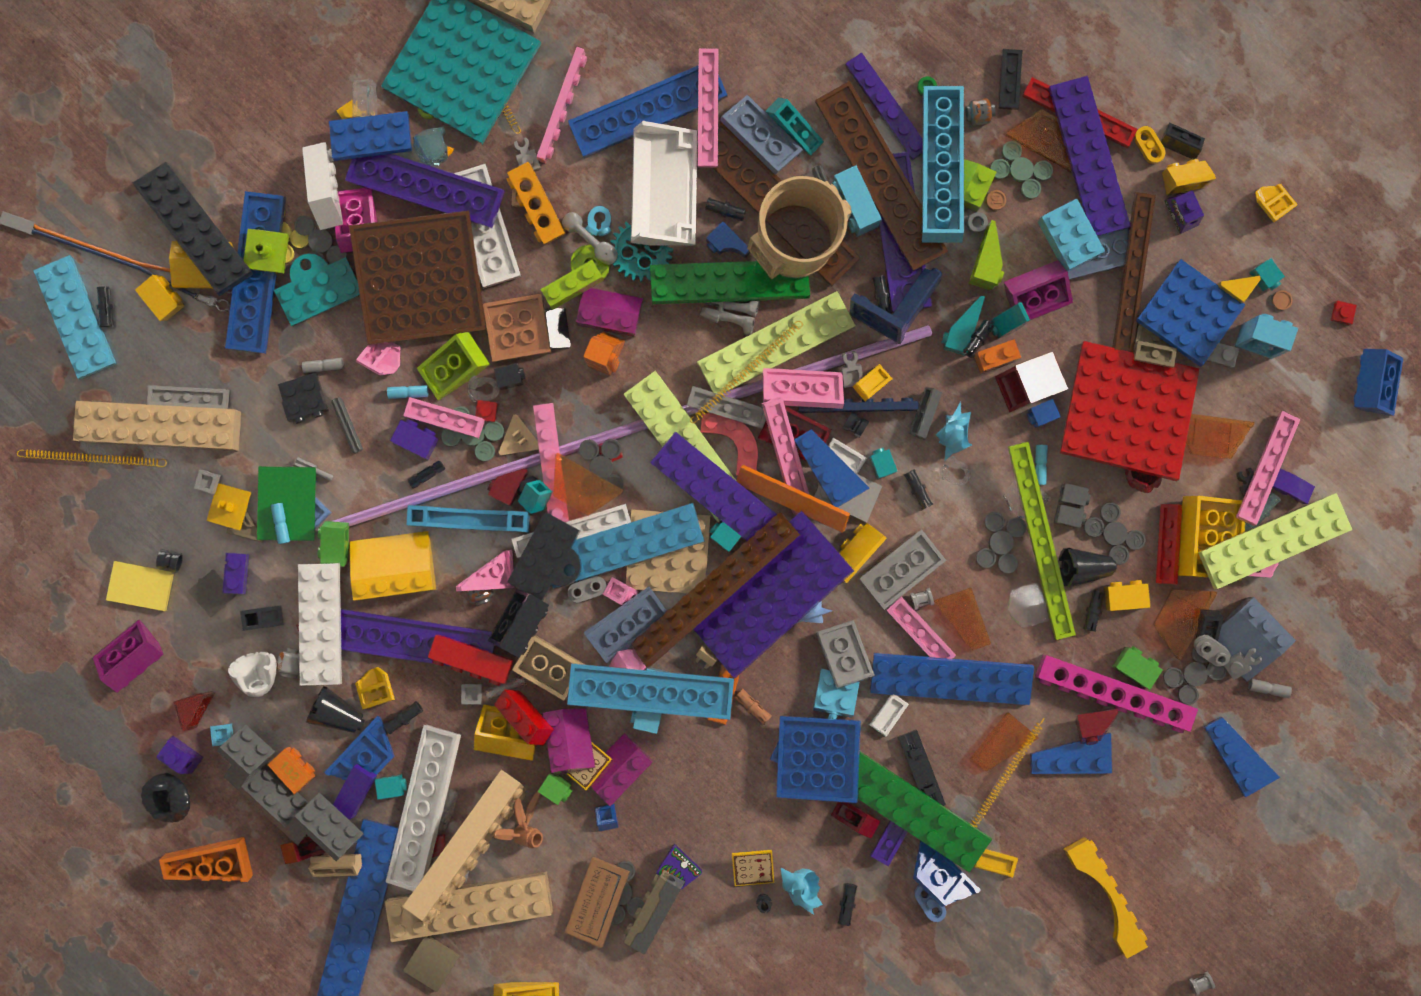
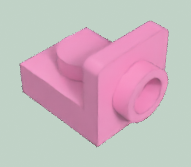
M612 577L603 595L623 605L638 594V590Z

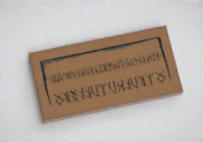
M592 857L565 933L602 948L630 871Z

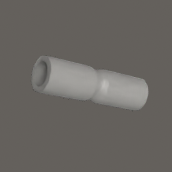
M343 358L302 362L303 373L344 369Z
M1250 679L1248 684V690L1264 694L1269 693L1288 699L1292 692V688L1289 686L1271 684L1256 679Z

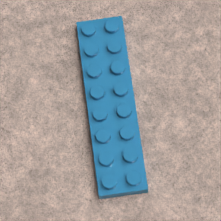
M691 503L576 539L572 549L578 553L582 569L579 577L574 582L705 542L694 504ZM573 565L566 566L565 574L567 576L574 575L575 567ZM552 584V588L561 587V586Z
M572 663L567 705L730 720L734 678Z

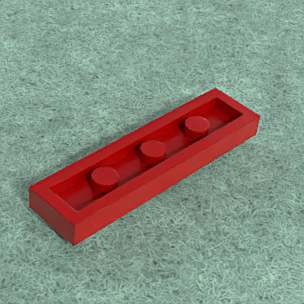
M1161 504L1156 583L1178 585L1182 505Z

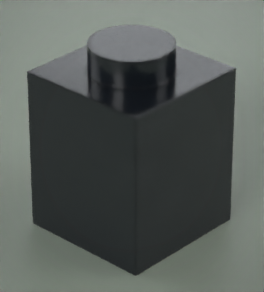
M517 363L494 369L500 390L524 385L523 379H526L523 367L520 368Z

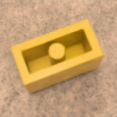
M152 275L137 287L135 291L159 321H168L184 307L181 302L182 298L177 292L171 290L170 284L165 277Z
M1142 580L1129 581L1130 585H1122V582H1111L1110 587H1104L1106 611L1150 608L1148 584H1142Z

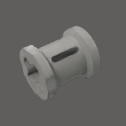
M930 588L920 593H910L914 610L925 605H934Z
M1208 971L1204 972L1203 976L1188 980L1196 996H1199L1200 992L1207 989H1215V984Z

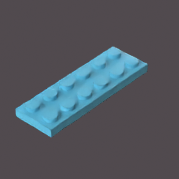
M69 255L33 270L77 379H83L116 365L73 257Z

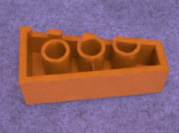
M605 331L600 333V335L597 334V336L592 337L583 356L588 367L611 376L612 372L616 373L620 363L618 357L626 340Z
M244 837L165 853L159 860L164 880L202 879V881L237 880L248 882L253 876Z

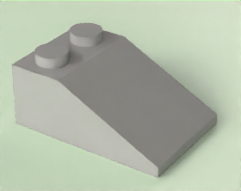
M856 474L870 489L838 508L849 512L850 516L867 523L882 486ZM819 483L813 497L832 505Z

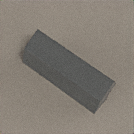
M925 387L909 434L923 440L926 439L942 392L934 388Z

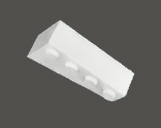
M326 142L303 147L307 199L319 229L343 225L337 191L338 184L335 178L336 169L332 162L334 161L332 159V150L328 149Z

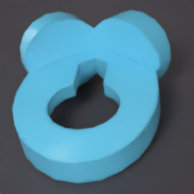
M603 206L594 207L589 212L588 226L585 229L593 236H604L610 233L611 215L609 210ZM602 212L605 215V220L601 223V229L598 230L594 215Z

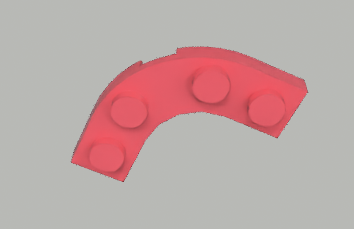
M702 413L701 433L726 436L736 445L738 452L736 476H738L742 465L757 470L758 449L750 429L742 422L713 413H705L706 415Z

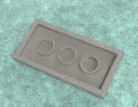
M921 529L861 576L859 580L882 609L885 610L947 560Z

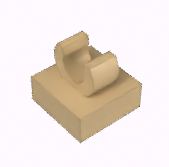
M705 643L696 654L698 656L696 662L698 663L700 659L705 661L706 665L704 668L706 669L709 666H713L718 659Z

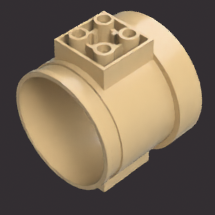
M796 176L785 179L776 184L765 196L758 216V232L750 237L747 249L771 279L778 274L793 278L814 274L827 263L829 258L839 248L846 233L847 221L852 213L851 206L846 200H842L837 188L833 184L830 185L828 181L824 182L809 176ZM802 206L809 208L820 215L825 221L830 232V247L824 253L814 258L798 259L790 257L773 246L766 233L765 221L773 212L783 207Z

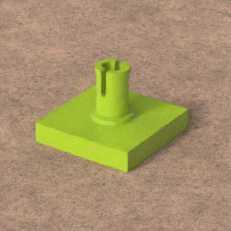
M248 229L244 262L250 270L284 274L289 234Z

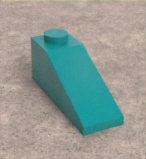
M778 97L765 111L808 155L811 156L824 142L788 99Z
M980 296L948 332H944L941 341L944 344V350L966 356V353H963V349L968 345L971 335L975 332L985 296Z
M1022 302L990 321L994 325L991 332L994 336L997 335L998 339L1021 329L1030 321Z

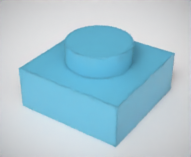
M232 724L210 726L212 746H220L233 736Z

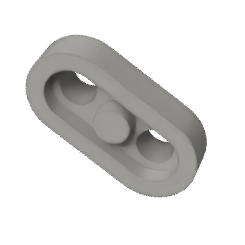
M594 576L576 582L569 587L568 597L571 601L579 603L600 596L607 587L606 581L602 577ZM595 582H598L600 584V588L598 590L593 589V584ZM575 589L581 590L580 596L574 595Z
M1201 635L1194 641L1196 652L1213 665L1224 666L1230 661L1231 655L1228 649L1209 635Z

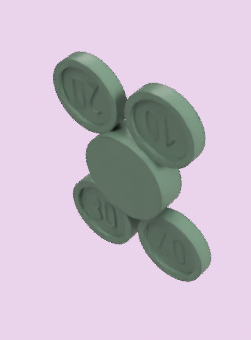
M1008 141L1002 148V155L1005 159L1013 162L1009 165L1004 159L995 160L990 166V169L997 172L994 178L1003 179L1010 173L1013 180L1024 182L1021 186L1023 196L1028 199H1034L1040 194L1041 185L1037 180L1030 179V177L1034 174L1038 180L1045 181L1052 176L1053 167L1045 160L1039 161L1033 166L1029 159L1020 157L1022 154L1021 145L1016 141Z
M459 406L453 409L471 415L465 407ZM497 421L489 422L485 428H482L479 439L444 429L441 438L443 443L450 447L458 445L462 438L467 445L476 446L475 455L479 460L489 461L495 455V448L490 442L483 440L485 436L491 441L500 440L504 435V427Z

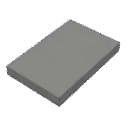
M854 620L816 632L836 689L875 676Z

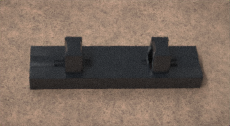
M913 730L898 736L918 790L945 806L946 803L918 731ZM933 784V785H932L931 787H929V788H923V787H926V786H928V785Z

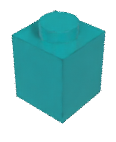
M1272 258L1249 272L1252 277L1260 276L1261 280L1258 285L1262 291L1268 288L1271 291L1281 285L1280 280L1285 277Z
M884 448L872 451L873 455L869 459L877 479L898 472L890 449L884 450Z
M541 480L526 483L518 502L530 514L545 509L553 491Z
M724 522L721 524L716 523L710 530L712 533L710 538L728 552L741 538L737 532Z
M402 774L375 779L377 800L402 796L407 790V782L405 778L403 779Z

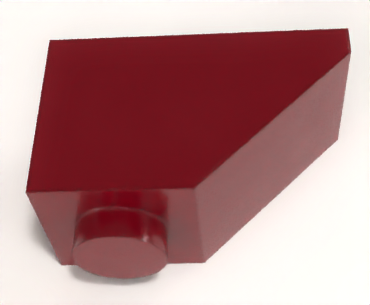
M523 468L498 476L496 480L492 479L487 488L489 491L488 495L512 506L518 494L521 481L526 479L529 471Z
M1113 709L1077 715L1076 725L1080 743L1094 745L1101 741L1116 720L1118 710Z
M838 802L831 814L832 817L852 830L872 839L881 822L849 802Z
M309 836L299 845H296L293 841L280 845L285 864L300 862L325 853Z

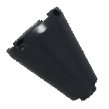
M1063 548L1058 558V561H1062L1060 573L1063 585L1069 588L1110 577L1117 569L1116 561L1111 556L1073 548Z
M323 686L318 694L319 697L309 712L306 723L355 733L356 730L360 731L365 722L362 719L363 714L328 687Z

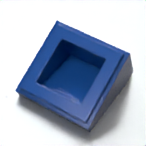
M614 804L611 806L595 807L599 831L619 827Z

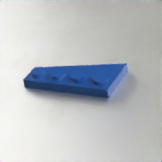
M812 429L794 439L833 506L839 507L870 489Z
M1219 717L1203 726L1244 797L1253 794L1280 778L1223 717Z
M1106 733L1102 740L1094 745L1081 744L1080 741L1030 753L1031 774L1112 773L1111 733Z

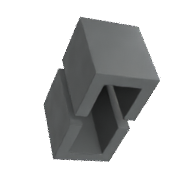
M1066 483L1062 484L1058 502L1078 506V508L1065 505L1057 506L1054 523L1081 528V524L1084 525L1086 520L1084 506H1088L1090 502L1089 488Z

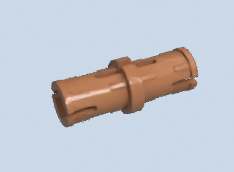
M743 688L734 697L747 709L746 711L749 714L751 713L763 725L771 718L772 715L762 708L759 704L760 702L758 700L755 701Z

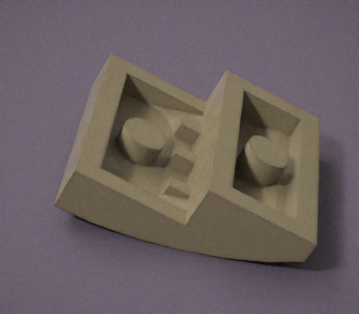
M1139 324L1135 336L1134 360L1174 368L1177 348L1171 347Z
M425 936L403 971L435 992H438L460 955L431 936Z

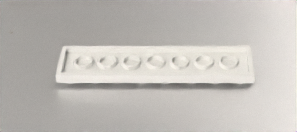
M429 725L423 726L386 883L414 891L429 871L459 747L460 734Z

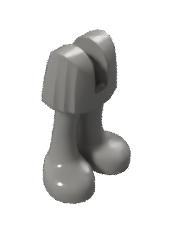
M750 301L749 303H705L718 307L717 310L702 307L700 315L715 323H718L720 320L736 323L743 328L744 334L749 336L754 329L755 318L753 317L757 316L760 301ZM724 309L740 311L748 314L749 316H740L725 312Z

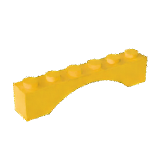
M1083 837L1065 847L1064 851L1073 867L1093 877L1106 892L1114 914L1113 939L1122 955L1128 959L1146 949L1148 946L1145 941L1148 939L1142 929L1138 930L1135 924L1138 921L1133 912H1128L1125 906L1128 904L1122 893L1118 894L1115 889L1118 886L1112 876H1108L1105 871L1108 869L1106 863L1096 855L1095 852L1098 849L1094 842Z

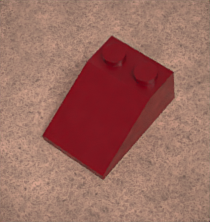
M785 406L794 439L812 429L826 443L832 429ZM765 421L758 439L773 445L767 421ZM796 445L799 458L805 460L804 456L802 455L801 451Z

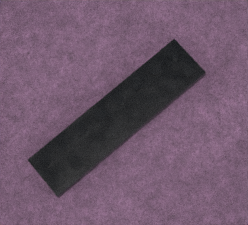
M166 162L132 182L136 190L218 296L223 295L253 275L250 268Z

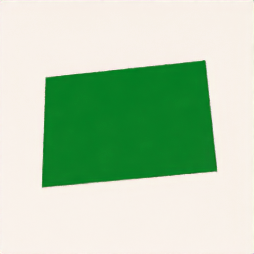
M258 466L257 540H277L271 505L283 503L285 523L287 524L290 540L314 541L316 467Z

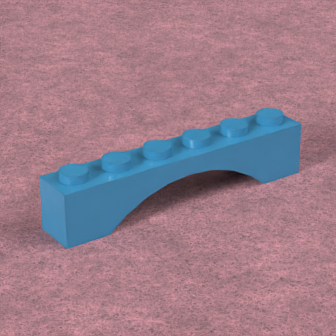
M408 505L406 525L529 533L530 513Z

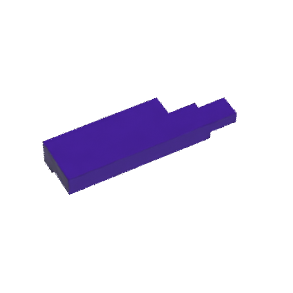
M358 764L353 766L333 806L349 820L354 818L377 775L373 772H368Z

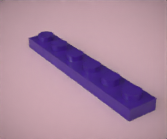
M861 52L848 61L845 66L905 152L909 151L910 159L914 160L922 154L923 139Z

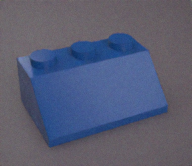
M1363 349V354L1360 357V374L1357 376V392L1354 395V407L1362 411L1394 416L1403 357L1387 349Z

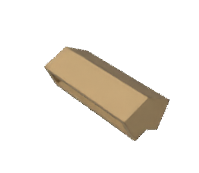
M344 854L337 862L330 855H317L310 858L308 869L312 877L357 876L362 867L361 854Z

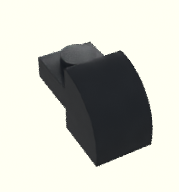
M281 605L240 611L243 631L284 625Z

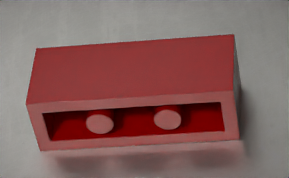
M504 689L494 704L529 745H544L554 730L520 690Z

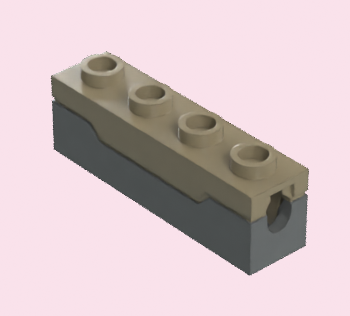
M663 870L660 876L656 874L651 883L654 887L653 890L646 892L642 900L645 903L643 908L638 907L633 916L636 921L634 924L630 923L624 932L627 935L624 941L625 944L630 945L645 955L685 881L669 874L666 870Z

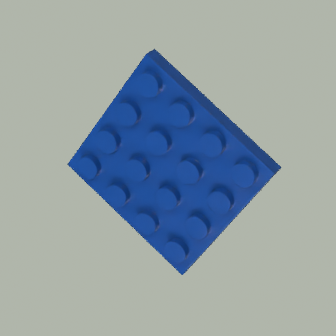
M1180 259L1139 315L1136 322L1171 347L1177 348L1178 352L1199 367H1202L1245 307V304L1240 303L1219 288L1216 283Z
M780 716L776 797L857 803L861 721Z

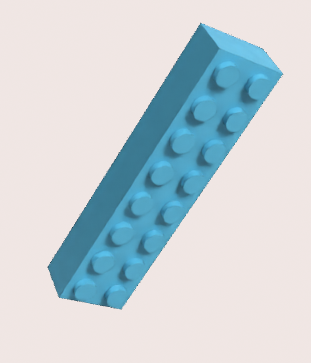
M924 86L922 242L962 243L964 235V86Z

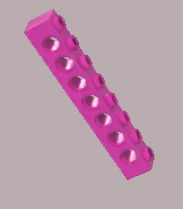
M1042 655L1035 675L1036 678L1040 679L1039 683L1050 687L1052 683L1059 685L1058 689L1070 693V690L1078 692V697L1087 700L1089 697L1096 698V703L1108 706V703L1115 705V709L1120 712L1127 713V710L1135 712L1134 716L1143 720L1146 717L1152 718V723L1163 727L1165 723L1172 726L1171 730L1183 733L1184 730L1191 732L1198 711L1197 708L1048 655ZM1058 669H1061L1063 672V677L1060 680H1056L1054 677V673ZM1076 676H1080L1082 679V683L1078 687L1073 683ZM1098 682L1101 689L1095 694L1092 687ZM1115 689L1120 693L1117 700H1113L1111 697V693ZM1136 696L1138 698V704L1135 707H1132L1130 704V700L1132 697ZM1152 703H1155L1157 711L1152 714L1149 711V707ZM1171 710L1176 712V717L1173 720H1170L1168 717Z

